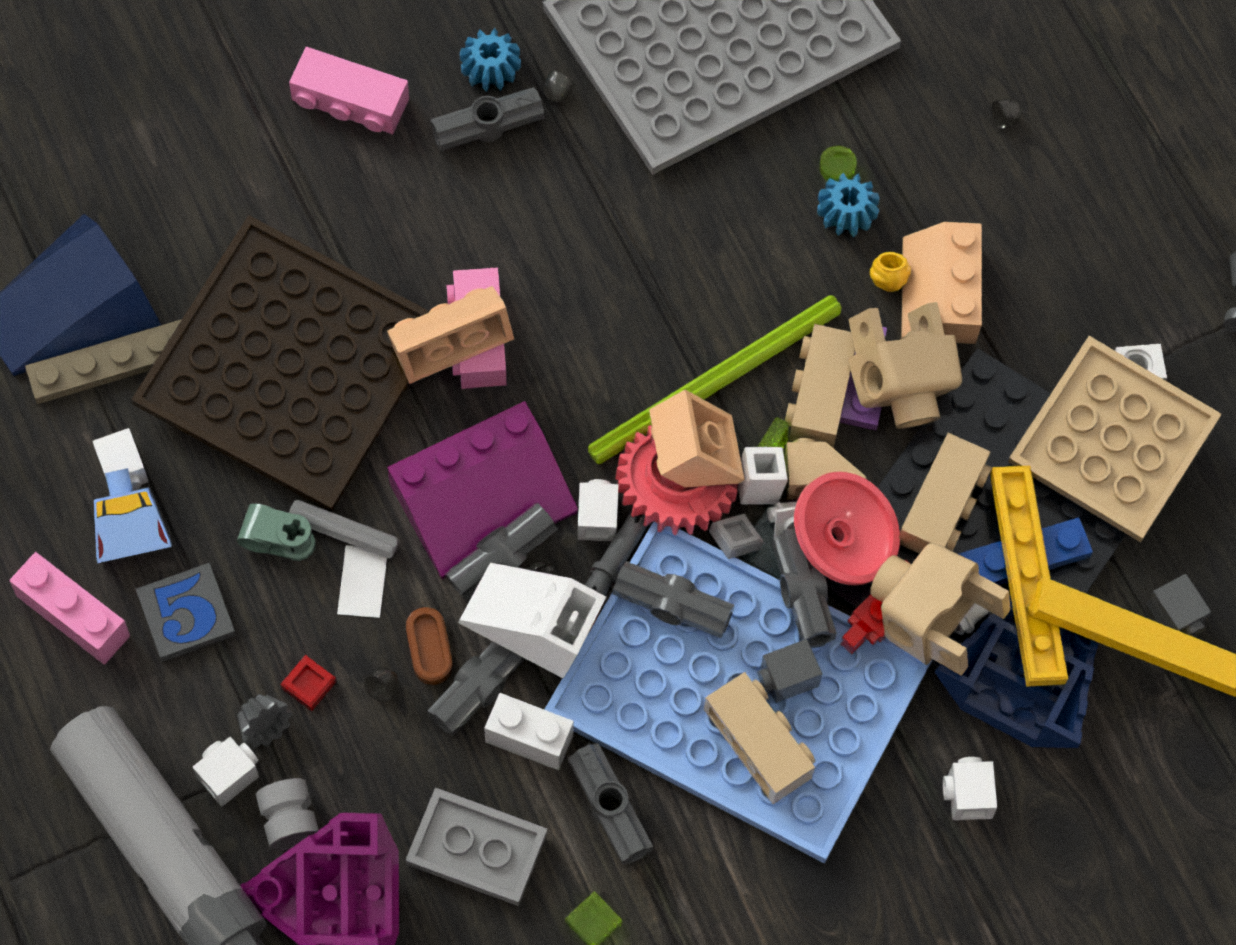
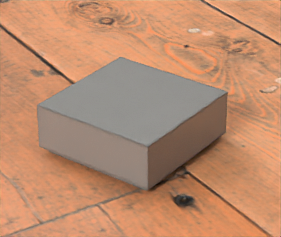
M745 514L712 522L709 530L728 559L758 551L763 544V539Z

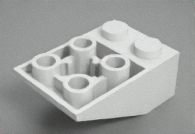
M490 563L458 623L564 678L578 655L606 596L572 578Z

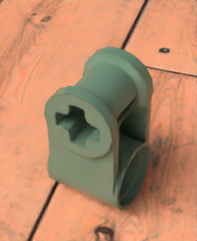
M257 503L249 505L237 538V543L247 550L256 553H268L293 561L307 559L314 552L316 545L310 523L305 517Z

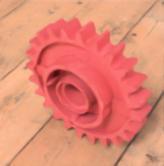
M651 425L648 426L646 436L637 432L634 443H626L624 454L619 456V467H617L615 479L619 480L618 493L624 494L623 506L633 505L632 517L641 514L645 516L644 526L654 521L658 524L657 530L660 533L666 526H670L673 535H677L680 527H684L689 535H692L694 525H698L706 531L709 520L713 522L721 520L722 513L728 514L730 512L731 504L736 500L738 484L683 487L661 475L657 467L658 456L655 440L651 434Z

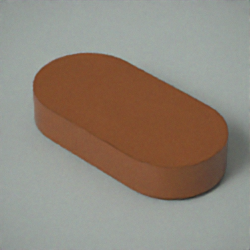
M423 607L416 609L409 615L406 621V632L414 673L421 682L428 685H437L449 678L453 668L445 622L442 615L433 608Z

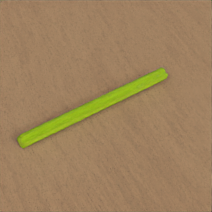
M827 296L589 444L588 452L591 458L597 464H601L624 450L627 442L634 443L637 432L646 436L648 426H652L649 409L683 390H687L703 400L813 332L814 324L824 325L840 315L842 309L840 303L834 296Z

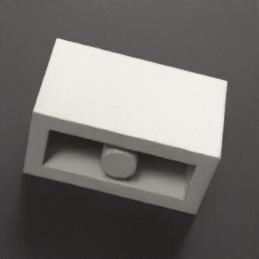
M499 693L484 728L485 742L559 770L573 738L574 721Z

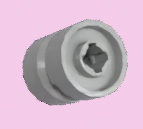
M301 778L281 780L264 786L255 794L261 815L269 820L264 825L271 850H289L309 835L319 831L314 812L306 810L311 805V800L305 780Z

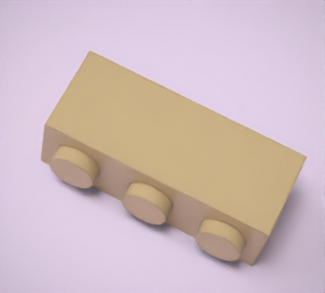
M814 324L812 337L804 336L799 358L806 359L804 371L796 369L792 392L799 393L797 403L788 404L784 422L785 426L791 427L790 441L800 438H811L816 442H826L834 448L851 371L848 358L855 353L851 332Z
M947 433L900 531V545L919 554L925 546L931 543L954 551L962 533L956 530V527L961 518L968 521L977 499L971 497L976 486L983 489L992 467L986 465L990 451Z
M743 672L705 698L704 711L771 803L775 804L812 779L815 769L813 765L815 758L803 742L798 744L790 734L792 728L783 713L780 711L775 713L766 700L769 699L768 694L761 683L756 679L751 681L748 675Z

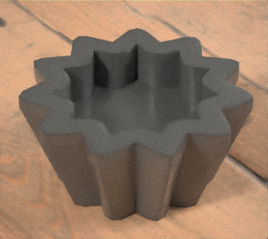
M261 694L256 698H250L246 704L241 706L242 710L237 714L243 743L251 744L253 749L261 744L268 747L273 739H280L282 731L291 726L288 719L293 715L285 702L269 695L263 696Z

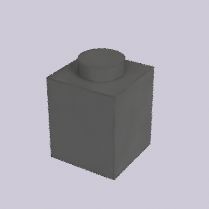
M1187 574L1154 590L1146 604L1158 623L1192 637H1196L1205 630L1204 624L1211 614L1210 609Z
M807 639L763 655L761 670L757 671L761 685L767 693L771 692L775 703L819 687L822 678V672Z

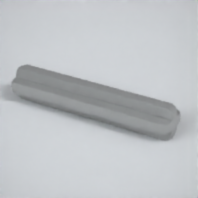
M295 500L289 510V513L305 517L309 521L312 530L386 558H392L397 551L399 542L397 537L314 505Z

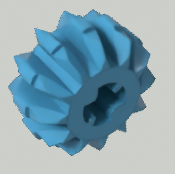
M495 28L492 30L491 35H485L482 30H479L477 39L467 37L465 48H461V72L463 76H469V83H471L472 87L482 83L483 89L486 92L490 85L495 84L501 91L504 86L503 81L513 83L515 72H518L521 68L519 46L517 43H511L509 33L498 37V31Z
M844 173L839 176L838 182L829 178L825 189L819 191L818 201L820 204L817 207V214L819 217H825L823 222L825 229L836 226L838 236L843 233L844 229L849 230L853 237L857 235L858 228L867 231L871 227L872 220L878 217L879 209L877 205L880 200L879 195L872 192L873 185L871 181L863 184L860 183L861 177L859 173L853 177V180H848Z

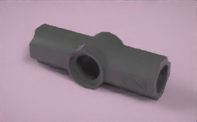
M532 87L500 98L482 96L476 99L471 107L430 119L437 146L441 151L478 139L484 142H493L499 139L504 131L545 119V112L538 91ZM488 116L494 118L492 121L481 120L483 117Z
M535 503L506 527L501 526L484 537L476 545L477 549L450 568L445 575L455 590L467 601L473 596L490 563L517 568L527 558V553L543 543L558 529L548 513L539 503Z
M795 529L784 530L781 534L773 537L772 547L781 573L780 589L782 599L786 608L792 609L801 641L807 639L811 648L821 647L835 640L837 634L827 604L828 588L826 578L804 555L798 543Z
M627 561L621 567L613 588V595L650 609L653 616L671 625H681L684 623L719 638H722L735 606L697 590V587L691 581L682 576L666 574L664 577Z
M492 642L479 657L473 656L460 668L452 686L427 711L428 716L443 732L454 736L481 706L483 708L487 707L498 697L506 685V679L520 666L525 658Z
M599 743L589 744L578 749L573 755L568 757V763L592 806L594 818L602 825L621 864L633 863L643 858L653 850V845L628 800L627 790L619 783ZM606 797H614L619 800L621 805L616 810L608 811L603 809L599 803Z

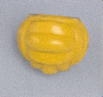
M885 252L873 261L869 273L877 287L887 292H894L906 285L911 274V267L907 259L901 254Z

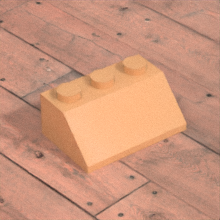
M942 222L904 236L902 239V256L907 259L911 267V274L906 285L902 287L901 339L911 331L907 313L927 303L937 302L944 334L955 335L956 343L976 344L982 326V224Z
M493 286L486 289L472 290L458 301L451 304H439L433 307L429 313L415 319H404L398 322L394 328L387 330L392 347L409 384L514 340L506 306Z

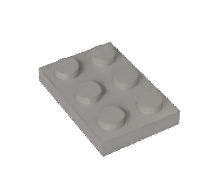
M435 787L405 862L408 866L519 906L547 836L548 829Z

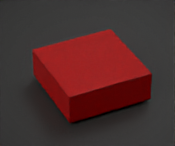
M305 655L280 685L281 689L310 711H313L337 680L336 677Z

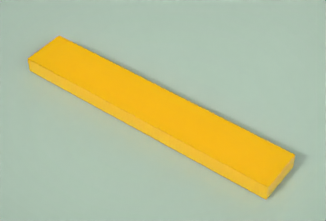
M1030 465L992 467L990 478L1026 687L1065 685L1068 680L1059 626L1032 616L1037 582L1043 577L1050 579L1031 467Z
M1046 577L1037 582L1032 616L1236 697V654Z

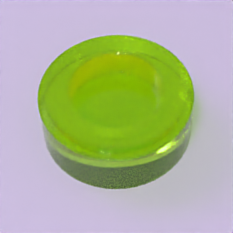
M839 145L829 147L821 156L820 173L827 181L831 178L838 182L839 176L842 173L847 176L848 180H851L856 171L857 159L855 154L847 147Z

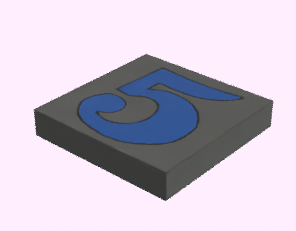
M210 563L136 588L161 662L236 636Z

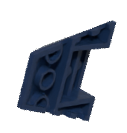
M85 214L0 292V357L13 376L27 372L26 365L161 326L158 317L133 273L100 226Z
M1010 595V611L1006 617L1002 619L995 614H991L981 624L980 628L961 644L967 648L968 668L962 676L942 664L936 669L935 674L962 711L1030 747L1079 748L1082 738L1083 719L1086 715L1089 685L1094 671V657L1099 642L1059 627L1068 674L1066 684L1026 687Z

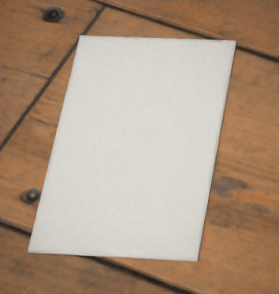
M346 545L337 614L380 618L387 563L386 557L357 546Z

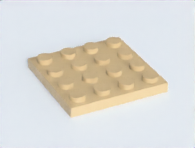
M1088 336L1009 457L1008 463L1013 466L1030 465L1033 478L1141 542L1220 419L1221 413L1091 336Z

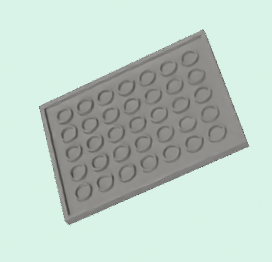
M546 0L543 2L544 12L652 175L899 49L901 44L900 38L873 0Z

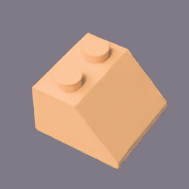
M683 390L649 409L652 423L651 434L655 440L658 456L657 467L663 477L683 487L738 484L745 480L731 414L687 390Z

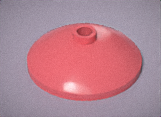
M831 472L816 478L801 492L794 512L796 537L806 558L824 576L846 585L867 584L874 580L878 570L889 557L898 555L900 530L896 514L885 495L870 481L853 473Z

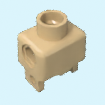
M937 302L927 303L907 313L911 331L900 340L885 341L878 308H869L848 319L856 352L855 355L848 358V363L859 402L864 408L891 406L896 428L899 429L920 426L940 419L936 398L957 389L962 384L955 335L944 334Z
M935 543L925 546L912 564L896 555L889 557L878 570L871 586L872 597L883 602L881 611L886 638L925 665L929 664L933 659L961 676L968 668L967 648L953 641L949 636L965 617L966 613H968L974 603L1002 619L1010 611L1008 590L979 575L978 563Z

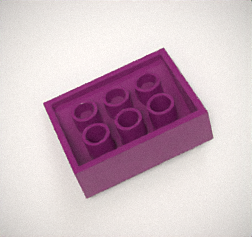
M525 401L387 467L389 484L441 579L446 578L445 573L450 568L477 549L476 545L484 537L501 526L506 527L535 503L540 504L554 521V524L578 513L576 503L545 436Z

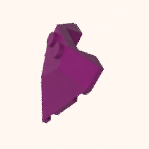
M343 812L338 814L326 826L303 839L264 867L255 877L240 885L254 906L262 911L261 915L298 945H395L399 934V850L381 813Z

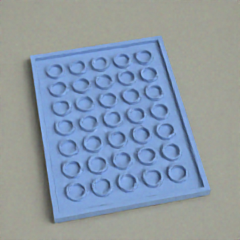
M653 521L630 563L664 577L666 574L682 576L691 581L697 587V590L734 604V611L722 638H719L684 623L681 625L665 623L653 616L650 609L613 595L612 592L588 633L578 655L565 677L562 678L544 710L573 720L574 732L599 743L600 746L825 864L931 662L925 665L887 638L881 643L878 641L874 645L866 640L851 655L840 645L843 641V635L852 627L847 622L851 616L828 605L837 633L835 640L826 643L824 646L811 648L822 672L819 687L775 703L771 692L767 693L769 698L766 700L775 713L780 711L787 718L792 728L790 734L798 744L803 742L815 758V763H813L815 769L812 779L775 804H772L704 711L705 698L743 672L748 675L751 681L755 679L759 681L757 671L761 670L763 655L801 641L792 609H788L784 605L780 580L735 557L728 559L722 550L680 529L677 535H673L671 527L666 526L660 533L657 530L658 524Z

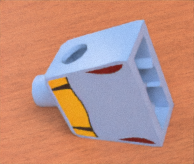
M128 468L105 473L110 496L94 499L97 562L101 563L171 547V538L150 488L133 491Z

